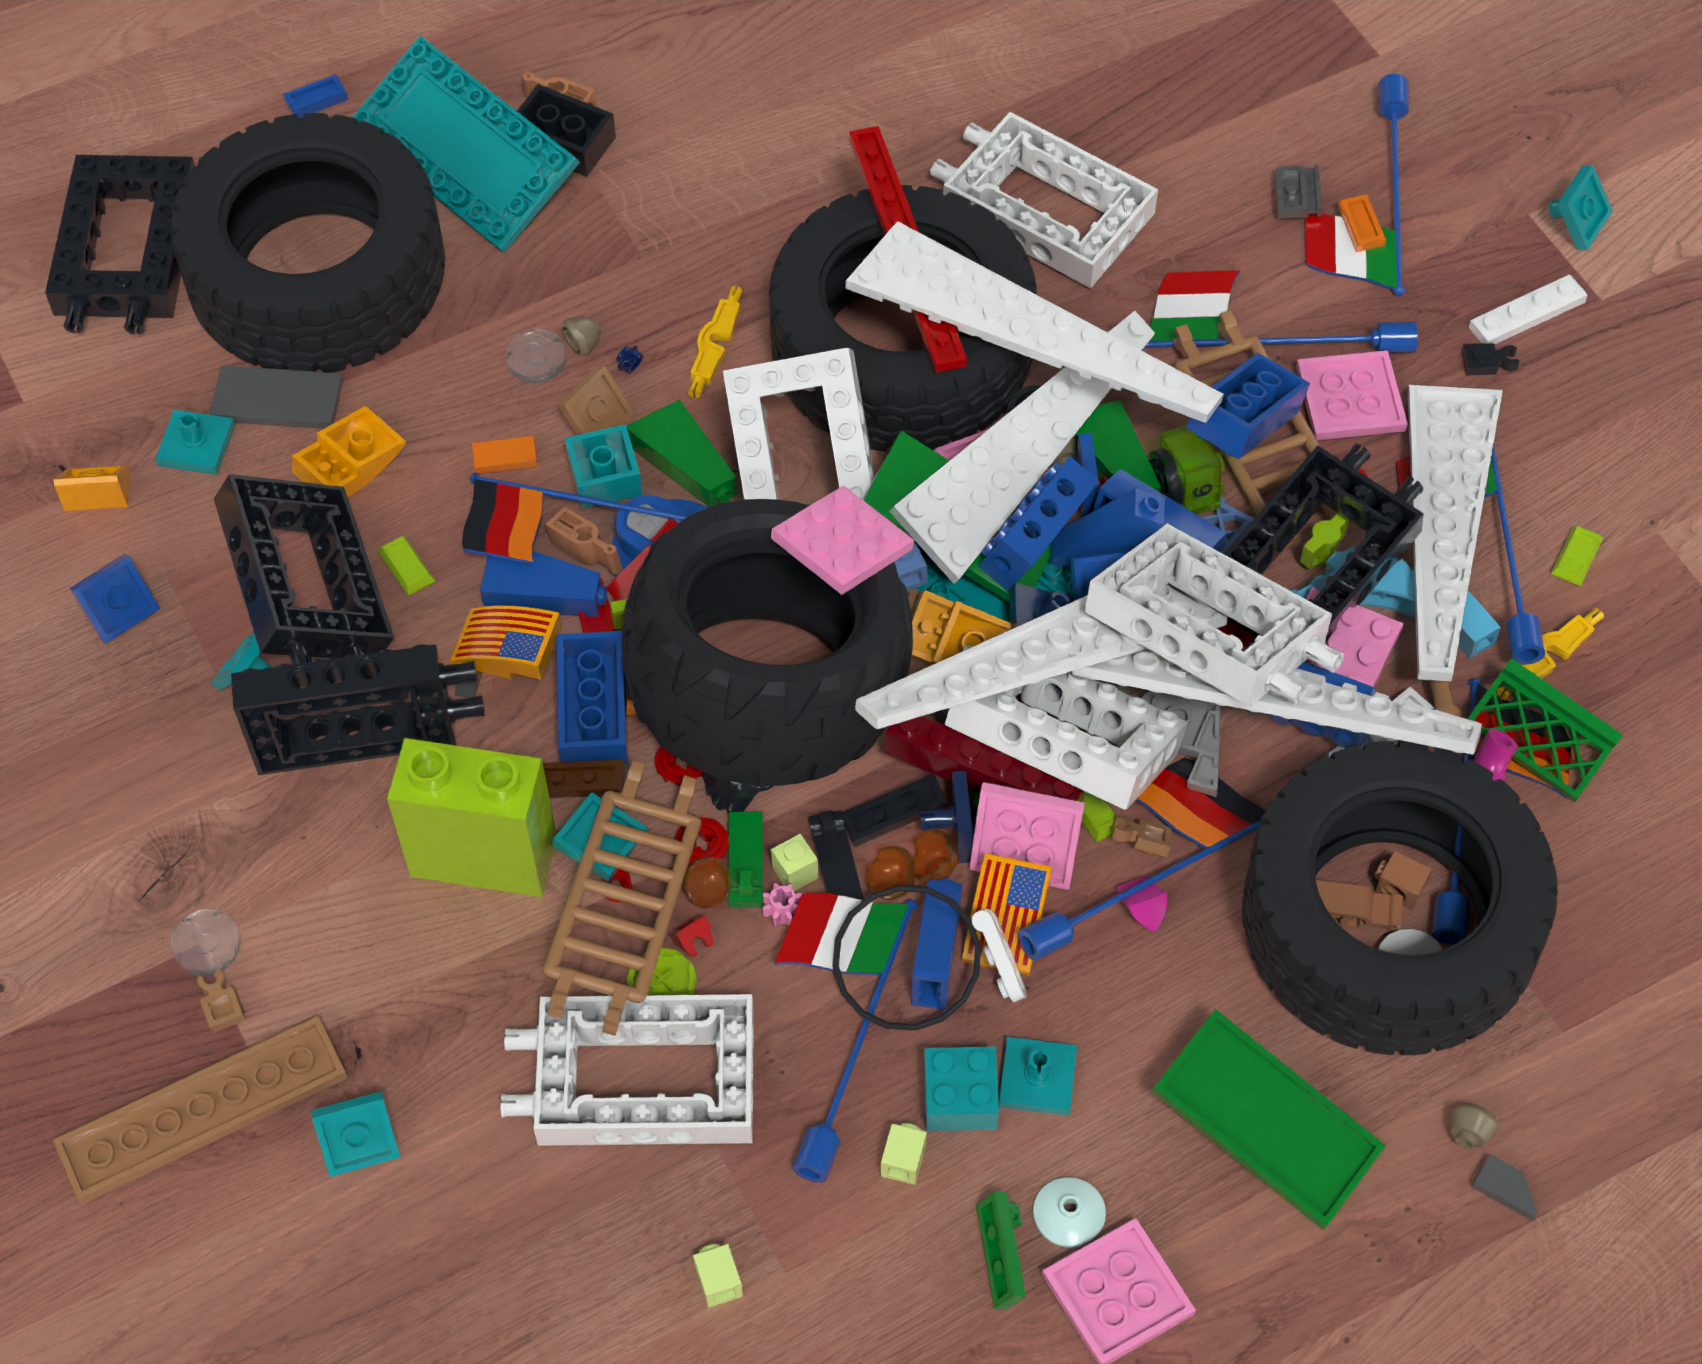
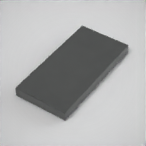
M221 365L209 415L233 418L234 423L324 429L334 423L343 385V376L339 373Z

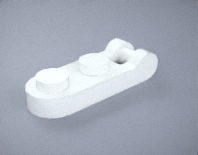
M983 909L976 912L972 917V925L978 931H983L988 943L987 946H984V951L990 965H996L1001 978L997 979V983L1004 998L1010 997L1012 1002L1027 998L1025 985L997 915L991 909Z

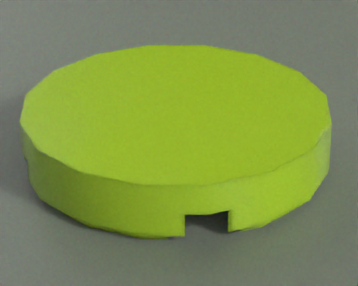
M662 948L647 996L695 995L697 979L693 964L679 951ZM629 969L627 977L628 986L635 987L639 974L638 970Z

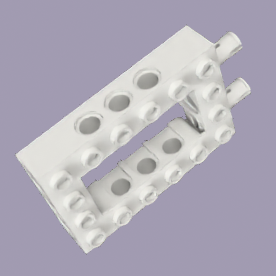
M1011 112L1007 114L992 132L981 128L973 122L970 123V126H967L963 138L977 145V149L958 169L941 159H937V162H934L930 171L931 176L945 182L943 185V195H946L948 192L958 194L970 199L971 206L977 203L988 209L995 215L997 220L1001 219L1011 229L1016 239L1024 247L1026 254L1089 288L1093 287L1156 211L1158 189ZM1017 166L1105 214L1097 223L1093 222L1091 224L1090 231L1079 241V232L1071 225L1067 227L1049 217L1048 213H1041L1024 204V200L1020 198L1017 200L1000 191L998 186Z
M842 348L723 371L744 500L779 499L777 488L779 475L775 474L771 450H774V445L769 440L766 422L769 415L767 408L761 403L760 397L771 395L782 397L784 393L797 390H807L810 392L815 391V387L819 386L823 387L839 488L844 485L859 498L863 499L875 475L853 350Z
M1168 523L1090 581L1085 608L1087 614L1249 707L1270 690L1282 695L1292 703L1298 704V701L1300 702L1307 691V685L1288 675L1307 659L1318 663L1334 673L1340 667L1344 658L1342 652L1325 645L1332 616L1330 612ZM1170 583L1184 593L1195 597L1211 608L1220 611L1261 635L1257 636L1255 643L1243 652V644L1237 637L1221 632L1209 625L1207 620L1198 619L1182 610L1180 605L1172 604L1156 595V593Z
M967 644V646L964 647L963 651H965V650H967V649H969V648H971V647H973V646L970 645V644ZM1072 671L1041 680L1037 684H1027L950 707L945 722L946 726L1124 810L1130 807L1177 756L1188 724L1187 721L1178 718L1173 712L1162 711L1149 705L1142 698L1132 697L1119 691L1114 685L1072 675ZM1018 694H1022L1021 699L1027 705L1017 701L1015 697ZM1046 712L1057 716L1059 720L1049 716ZM1076 726L1087 730V733L1079 730ZM1108 741L1117 744V747L1109 744Z
M752 994L648 995L642 1003L627 1000L616 1036L602 1032L604 1019L612 996H568L561 1020L547 1016L551 997H540L539 1025H537V1029H505V1035L507 1036L504 1037L505 1051L537 1050L536 1090L533 1094L501 1095V1101H503L501 1103V1117L533 1116L534 1133L538 1146L753 1143L754 1009ZM716 1045L718 1073H716L717 1107H715L713 1099L706 1094H694V1097H665V1094H658V1097L629 1098V1094H622V1098H593V1095H582L576 1098L578 1046Z

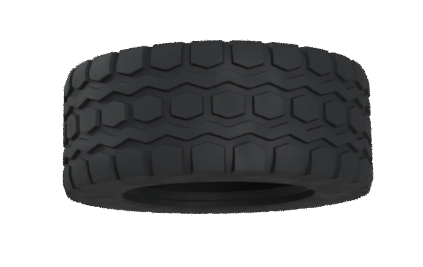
M304 113L303 118H298L297 114L276 117L273 123L265 120L245 128V133L237 131L219 143V148L212 147L198 160V166H193L189 171L175 199L170 227L172 246L190 304L199 323L229 353H233L237 358L254 366L259 364L262 368L289 369L316 372L317 369H321L325 373L346 369V364L350 363L355 367L375 359V353L383 355L400 344L401 337L405 339L409 337L419 327L422 319H425L431 311L443 281L445 268V251L430 180L418 159L401 141L390 133H385L381 128L365 121L359 123L356 118L334 114L332 118H329L327 113ZM317 213L340 214L360 220L374 229L367 242L354 255L335 266L316 272L302 274L278 273L258 267L246 260L254 244L265 233L285 221L303 215Z
M901 185L919 233L1037 295L1035 274L1025 249L1020 241L1016 239L1015 234L1001 219L997 220L992 212L977 203L971 206L970 199L958 194L948 192L946 195H943L941 189L919 186L917 190H913L911 185ZM868 189L858 191L856 197L850 193L830 202L829 208L823 206L808 216L805 223H801L792 232L777 256L769 282L772 360L778 361L842 348L853 350L871 450L886 452L900 431L905 432L932 450L949 444V440L955 442L976 434L978 429L982 431L997 420L1001 413L1007 410L1010 397L1023 387L1030 370L1032 358L982 340L978 336L960 332L958 336L967 357L966 367L936 373L927 349L908 352L883 350L864 344L844 331L835 321V317L848 303L862 295L846 289V280L885 236ZM822 386L815 387V391L810 392L807 390H797L786 393L796 408L804 416H807L813 424L826 433L830 432Z
M1393 741L1366 743L1363 749L1356 745L1336 751L1330 755V759L1325 756L1303 769L1301 774H1297L1286 783L1265 810L1260 821V827L1257 828L1245 879L1244 897L1242 899V922L1251 958L1256 961L1255 966L1263 981L1270 990H1275L1274 996L1291 1014H1299L1300 1021L1323 1036L1326 1033L1331 1034V1040L1344 1046L1357 1049L1361 1045L1365 1046L1366 1052L1383 1055H1394L1395 1051H1400L1402 1056L1430 1053L1432 1048L1436 1051H1441L1464 1043L1466 1038L1470 1040L1494 1026L1496 1021L1501 1020L1518 1002L1519 996L1524 993L1531 980L1550 935V929L1553 926L1557 909L1558 881L1551 849L1544 832H1540L1539 822L1526 803L1519 804L1520 796L1502 779L1494 781L1491 771L1471 759L1467 763L1461 762L1462 755L1436 747L1434 752L1429 751L1427 745L1401 741L1399 747H1395ZM1459 823L1463 825L1461 858H1458L1455 854ZM1384 842L1411 846L1436 857L1457 874L1472 899L1477 918V927L1457 944L1437 952L1421 955H1403L1382 951L1354 938L1334 920L1320 897L1315 876L1332 858L1360 845Z

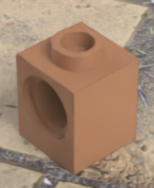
M1394 851L1389 862L1383 859L1375 873L1374 878L1379 880L1375 893L1403 896L1402 906L1413 911L1428 883L1432 869Z

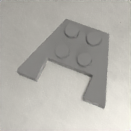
M1148 690L1142 699L1147 701L1149 705L1162 711L1173 712L1178 718L1188 722L1178 752L1195 757L1197 760L1187 781V787L1216 797L1218 794L1221 706L1212 702L1185 699L1181 696L1155 693ZM1108 741L1109 744L1117 747V744Z

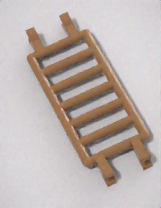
M1231 310L1220 313L1219 318L1222 323L1217 324L1219 333L1223 337L1225 336L1228 344L1202 353L1197 349L1187 324L1175 328V333L1178 337L1173 339V344L1178 351H1181L1184 359L1176 362L1175 367L1194 379L1196 378L1191 369L1250 349L1253 355L1260 353L1267 358L1269 356L1256 336L1243 337ZM1232 371L1200 382L1212 387ZM1300 410L1290 419L1298 434L1254 448L1240 459L1227 455L1221 449L1257 515L1267 504L1263 501L1258 489L1289 479L1304 461L1252 479L1244 465L1304 444L1309 453L1317 445L1320 446ZM1325 504L1321 505L1326 520L1330 521L1337 512ZM1297 535L1290 541V543L1297 541Z
M633 760L622 793L606 791L603 795L543 969L546 976L558 980L549 1003L547 1016L561 1020L572 984L612 996L604 1019L602 1032L616 1036L626 1001L642 1003L646 999L701 827V819L698 816L687 813L694 795L697 779L684 776L674 809L635 798L642 781L645 764ZM614 806L685 826L686 829L682 841H676L609 821ZM604 834L676 854L677 857L673 869H666L599 849ZM594 863H601L668 883L663 899L590 878ZM589 891L658 912L654 928L581 907L580 904L584 892ZM579 920L649 941L645 956L640 957L570 936L574 922ZM565 949L638 970L639 974L635 987L560 966Z

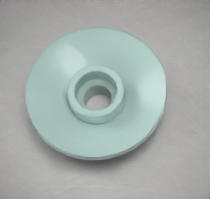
M1065 1177L1049 1182L1039 1191L1034 1202L1033 1217L1037 1229L1048 1241L1061 1247L1075 1248L1090 1243L1099 1235L1104 1226L1106 1209L1100 1193L1091 1184L1081 1179ZM1066 1203H1073L1077 1209L1074 1212H1068L1063 1206Z

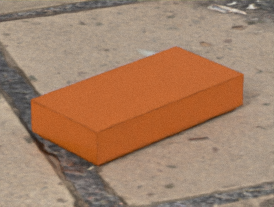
M1368 195L1339 200L1338 209L1356 253L1385 246L1386 238Z
M534 435L472 443L475 473L483 474L538 467Z

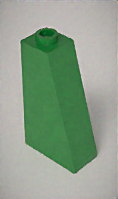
M680 399L626 425L633 451L706 506L711 507L726 503L737 496L736 476Z
M1117 400L1098 405L1073 436L1078 445L1079 434L1092 433L1098 479H1102L1103 476H1107L1109 479L1119 469H1122L1160 492L1161 486L1121 401Z

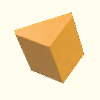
M129 465L66 469L53 479L54 487L65 511L128 507Z

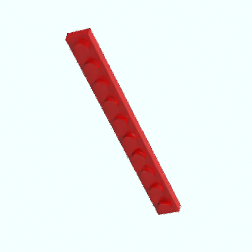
M879 126L849 131L850 144L884 235L889 232L897 221L919 232ZM912 310L935 372L966 367L967 357L954 324L941 321L939 324L929 320V315Z

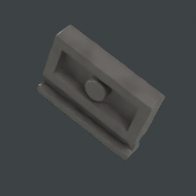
M1305 165L1276 167L1278 219L1308 217V214H1317V217L1322 216L1319 165H1314V168H1306Z

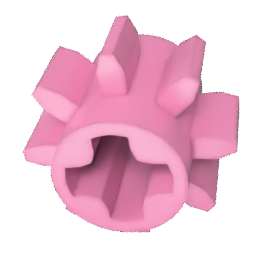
M775 883L774 889L770 894L763 893V902L766 904L762 907L763 916H771L774 926H777L779 923L790 925L802 893L795 894L791 883L787 886H779Z

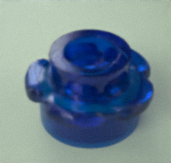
M635 345L633 348L626 346L620 351L616 358V361L619 362L618 368L620 371L624 370L631 374L639 366L644 355L638 351V346Z

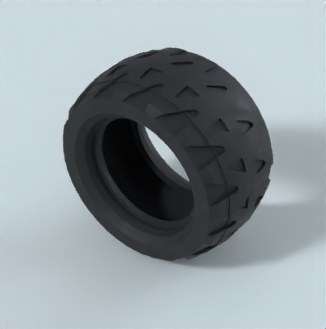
M746 499L722 503L691 514L674 526L668 533L664 532L652 544L643 565L637 571L624 608L621 647L624 674L635 711L642 724L647 723L649 729L665 750L676 758L711 776L748 785L783 786L813 781L836 773L852 760H857L865 755L886 728L875 729L855 710L856 699L908 676L913 651L912 617L905 584L899 579L896 564L894 562L841 595L771 539L772 528L810 505L779 499ZM769 619L803 628L824 640L836 652L807 663L769 665L743 660L727 654L708 643L698 633L711 626L732 620Z

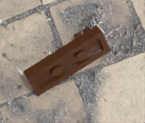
M622 759L543 763L549 798L588 797L591 792L597 796L604 795L606 791L622 793L626 765Z

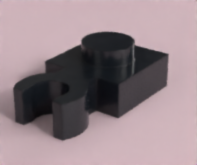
M1494 343L1464 344L1462 356L1466 376L1497 375L1499 367L1506 371L1517 370L1519 359L1507 358L1515 357L1517 347L1507 345L1501 350H1495Z

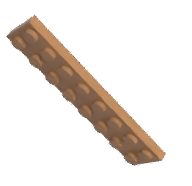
M318 1015L53 1139V1143L80 1205L348 1079Z

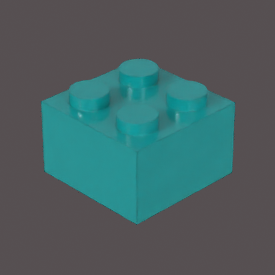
M626 424L565 438L568 462L577 495L614 502L643 495L640 471ZM580 502L581 509L598 506Z
M996 1047L925 1048L926 1131L998 1130L999 1101Z

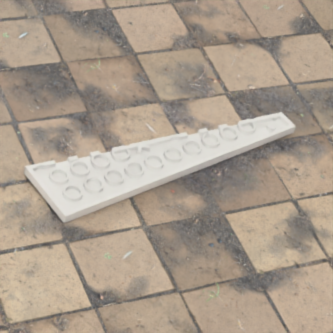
M898 221L846 280V289L881 302L887 299L900 304V309L911 313L912 310H916L929 315V320L939 324L941 321L954 324L959 331L966 334L978 336L982 340L1060 369L1062 366L1079 371V376L1091 380L1092 376L1109 382L1108 387L1119 391L1122 388L1136 392L1140 399L1160 404L1164 408L1205 423L1222 402L1223 393Z
M1136 311L1132 312L1108 332L1141 351L1155 334ZM1069 367L1063 368L893 506L889 512L952 583L955 584L1111 389V387H1108L1109 382L1093 376L1089 380L1079 376V371Z
M1409 385L1410 475L1414 478L1411 485L1413 486L1416 481H1419L1424 489L1411 503L1413 507L1424 513L1422 532L1413 541L1418 679L1452 681L1503 390Z
M1170 583L1156 593V595L1166 601L1180 605L1182 610L1198 619L1207 620L1208 624L1214 628L1225 626L1227 623V615L1184 593ZM1087 595L856 699L855 710L875 729H880L1020 686L1037 684L1047 678L1148 648L1085 612Z
M1144 649L1072 671V675L1085 677L1090 680H1101L1116 683L1120 686H1131L1155 693L1181 696L1185 699L1212 702L1220 706H1232L1247 709L1251 712L1277 715L1285 719L1312 722L1320 726H1332L1347 729L1351 732L1382 736L1386 739H1397L1448 749L1456 753L1474 755L1481 734V723L1438 710H1431L1411 702L1402 705L1392 703L1388 695L1378 692L1374 696L1357 692V686L1344 683L1342 687L1325 682V676L1298 668L1288 675L1307 685V691L1300 702L1298 701V704H1294L1282 695L1270 690L1251 707L1150 649Z

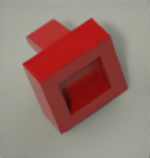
M697 915L668 933L674 945H677L689 957L698 955L693 946L694 938L701 939L705 947L713 945V938L710 932L711 925L705 915Z

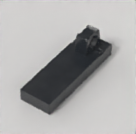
M932 774L842 813L853 843L855 846H859L919 820L920 809H942L949 806L935 774Z
M833 810L823 811L819 815L808 817V824L825 892L864 900L841 810L833 812Z

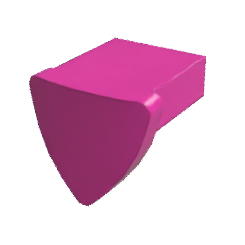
M1147 875L1116 886L1117 893L1120 894L1149 879V876ZM1154 883L1121 901L1142 926L1155 932L1165 916L1168 895Z

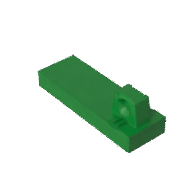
M729 812V909L762 908L763 812Z
M994 1191L976 1205L994 1308L1008 1310L1026 1297L1014 1230L1022 1225L1019 1205L1008 1201L1007 1192Z

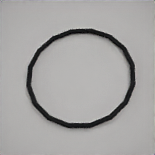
M896 885L870 894L848 913L835 938L832 967L841 995L859 1016L885 1029L916 1031L943 1022L967 1001L979 977L981 944L972 925V919L953 898L927 886ZM898 891L927 893L950 904L967 923L975 947L973 975L961 998L940 1016L916 1024L889 1023L864 1011L847 992L839 968L841 940L853 917L873 900Z

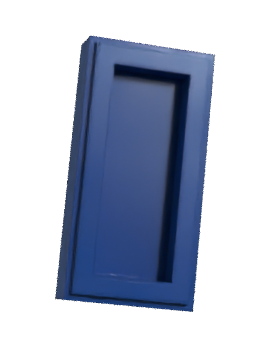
M336 74L283 94L289 110L292 114H297L298 118H302L304 113H315L349 100L347 92Z

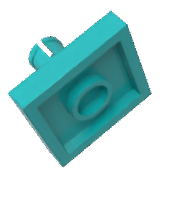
M1582 165L1560 199H1553L1549 204L1550 216L1552 218L1563 217L1577 250L1589 249L1613 212L1593 165Z
M173 410L155 458L157 466L218 475L235 428L233 418Z
M254 631L248 634L210 681L219 691L232 684L231 673L242 672L250 668H272L259 657L260 650Z
M592 792L552 840L554 848L579 864L602 798ZM614 806L609 821L647 832V826ZM604 834L599 849L628 857L639 843ZM595 862L592 872L609 881L618 868Z
M1007 1037L999 1107L1070 1116L1077 1045Z
M382 1091L311 1110L312 1121L329 1177L400 1158Z

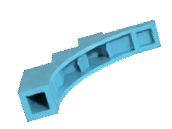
M1352 546L1344 552H1335L1326 562L1324 575L1315 577L1308 586L1301 590L1295 589L1291 592L1306 599L1312 587L1322 590L1326 586L1327 578L1330 575L1334 576L1346 562V556L1349 552L1354 553L1356 549ZM1403 559L1396 562L1360 605L1393 610L1415 618L1413 570ZM1468 590L1458 647L1470 659L1496 643L1501 627Z

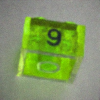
M1187 425L1161 432L1160 448L1164 447L1169 451L1176 463L1182 481V506L1196 515L1219 509L1221 507V494L1224 493L1221 481V471L1224 470V462L1220 453H1215L1210 442L1199 438L1196 433L1186 428Z

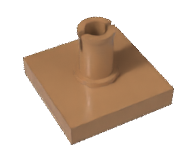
M605 365L594 367L557 404L576 435L624 425L635 414Z

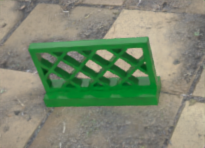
M1512 658L1467 718L1468 720L1475 721L1479 713L1494 711L1497 727L1485 728L1482 726L1481 738H1484L1490 729H1497L1504 733L1521 730L1525 747H1518L1512 759L1574 802L1579 798L1623 736V734ZM1500 684L1513 692L1515 702L1498 704L1496 690ZM1491 698L1492 705L1485 706ZM1534 706L1540 710L1543 721L1526 723L1523 707ZM1516 708L1520 724L1503 726L1500 710ZM1562 725L1568 730L1571 741L1554 743L1551 727ZM1544 728L1548 744L1531 746L1528 729ZM1590 745L1601 752L1596 761L1582 762L1579 746ZM1572 747L1576 763L1559 765L1556 749ZM1549 750L1553 766H1539L1535 763L1533 752ZM1591 767L1585 775L1584 768ZM1577 769L1580 783L1575 790L1563 782L1561 771Z

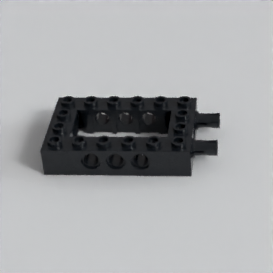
M75 155L45 295L53 315L66 316L64 328L67 331L74 333L75 326L77 325V333L82 332L85 316L126 317L124 329L131 334H135L136 326H138L137 334L143 333L145 318H173L181 272L172 246L171 218L177 193L182 188L185 177L195 166L193 157ZM104 199H119V201H126V199H148L149 202H154L140 271L91 270L92 260H96L95 246L97 237H101L100 223L102 214L106 213Z
M1358 443L1352 446L1351 450L1342 460L1317 445L1224 553L1229 558L1262 575L1322 504L1330 507L1365 530V540L1354 553L1349 552L1346 556V562L1334 576L1330 575L1327 578L1326 586L1315 599L1312 600L1310 598L1309 600L1311 603L1332 614L1325 642L1337 629V623L1343 613L1349 607L1360 606L1422 532L1424 513L1411 505L1417 496L1423 492L1422 484L1416 481L1412 486L1414 478L1407 477L1395 494L1380 486L1358 471L1366 460L1371 457L1370 452L1365 447L1360 452L1358 451L1361 448V444ZM1230 617L1227 618L1254 638L1261 635L1238 623L1236 620Z
M229 474L214 497V502L260 653L289 655L292 664L311 662L313 660L311 657L342 658L349 654L363 655L387 649L393 641L394 635L345 488L341 486ZM272 529L308 532L333 610L317 609L316 606H310V608L291 607L296 596L294 589L290 588L285 572L287 566L286 563H282L277 547L279 541L278 538L274 537Z
M419 644L412 648L384 649L377 653L349 654L342 658L315 659L307 663L280 664L272 668H250L242 672L231 673L233 709L258 776L400 755L404 738L457 746L454 726L456 720L485 716L482 695L452 700V697L449 698L447 686L477 682L475 661L444 665V663L440 662L436 644ZM373 675L376 676V677H374V678L367 679V678L370 677V676H373ZM408 694H411V702L404 701L408 698ZM388 702H389L390 704H392V705L379 706V707L367 706V705H374V704H381V703H388ZM353 707H355L356 709H358V710H351V711H344V712H342V711H332V710H339V709H346V708H353ZM318 712H321V713L323 714V715H316V716H306V715H304V714H311V713H318ZM385 727H391L388 730H382ZM359 731L358 733H356V734H354V735H348V734H350L351 732ZM326 736V737H324L323 739L315 740V739H317L318 737Z

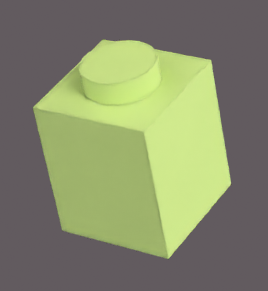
M801 834L771 849L772 869L784 886L791 883L793 891H796L818 879V859Z
M903 1123L901 1126L892 1124L881 1161V1176L916 1185L926 1149L927 1132L921 1131L919 1127L913 1124Z
M718 1244L708 1245L702 1248L698 1254L693 1255L695 1270L708 1308L743 1297L742 1284L728 1244L723 1246Z

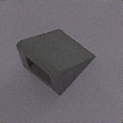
M476 671L477 682L456 684L455 695L468 698L475 697L482 672Z

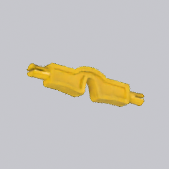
M732 286L727 300L720 299L712 321L708 322L698 335V355L691 369V380L693 382L688 391V394L693 398L694 395L695 398H700L705 384L711 385L719 366L725 358V348L712 341L729 342L732 340L735 325L740 315V303L738 302L743 293L740 287H737L736 290V286Z
M1594 608L1584 618L1581 615L1575 616L1559 631L1548 632L1542 635L1545 647L1544 658L1534 664L1521 665L1541 679L1551 674L1556 664L1546 651H1550L1561 659L1567 660L1592 635L1594 631L1593 626L1604 618L1603 612L1600 611L1598 613L1600 609ZM1504 685L1496 691L1499 697L1503 694L1502 700H1507L1513 694Z

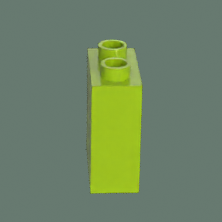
M404 738L387 801L410 877L543 897L555 850L552 846V840L557 833L542 758Z

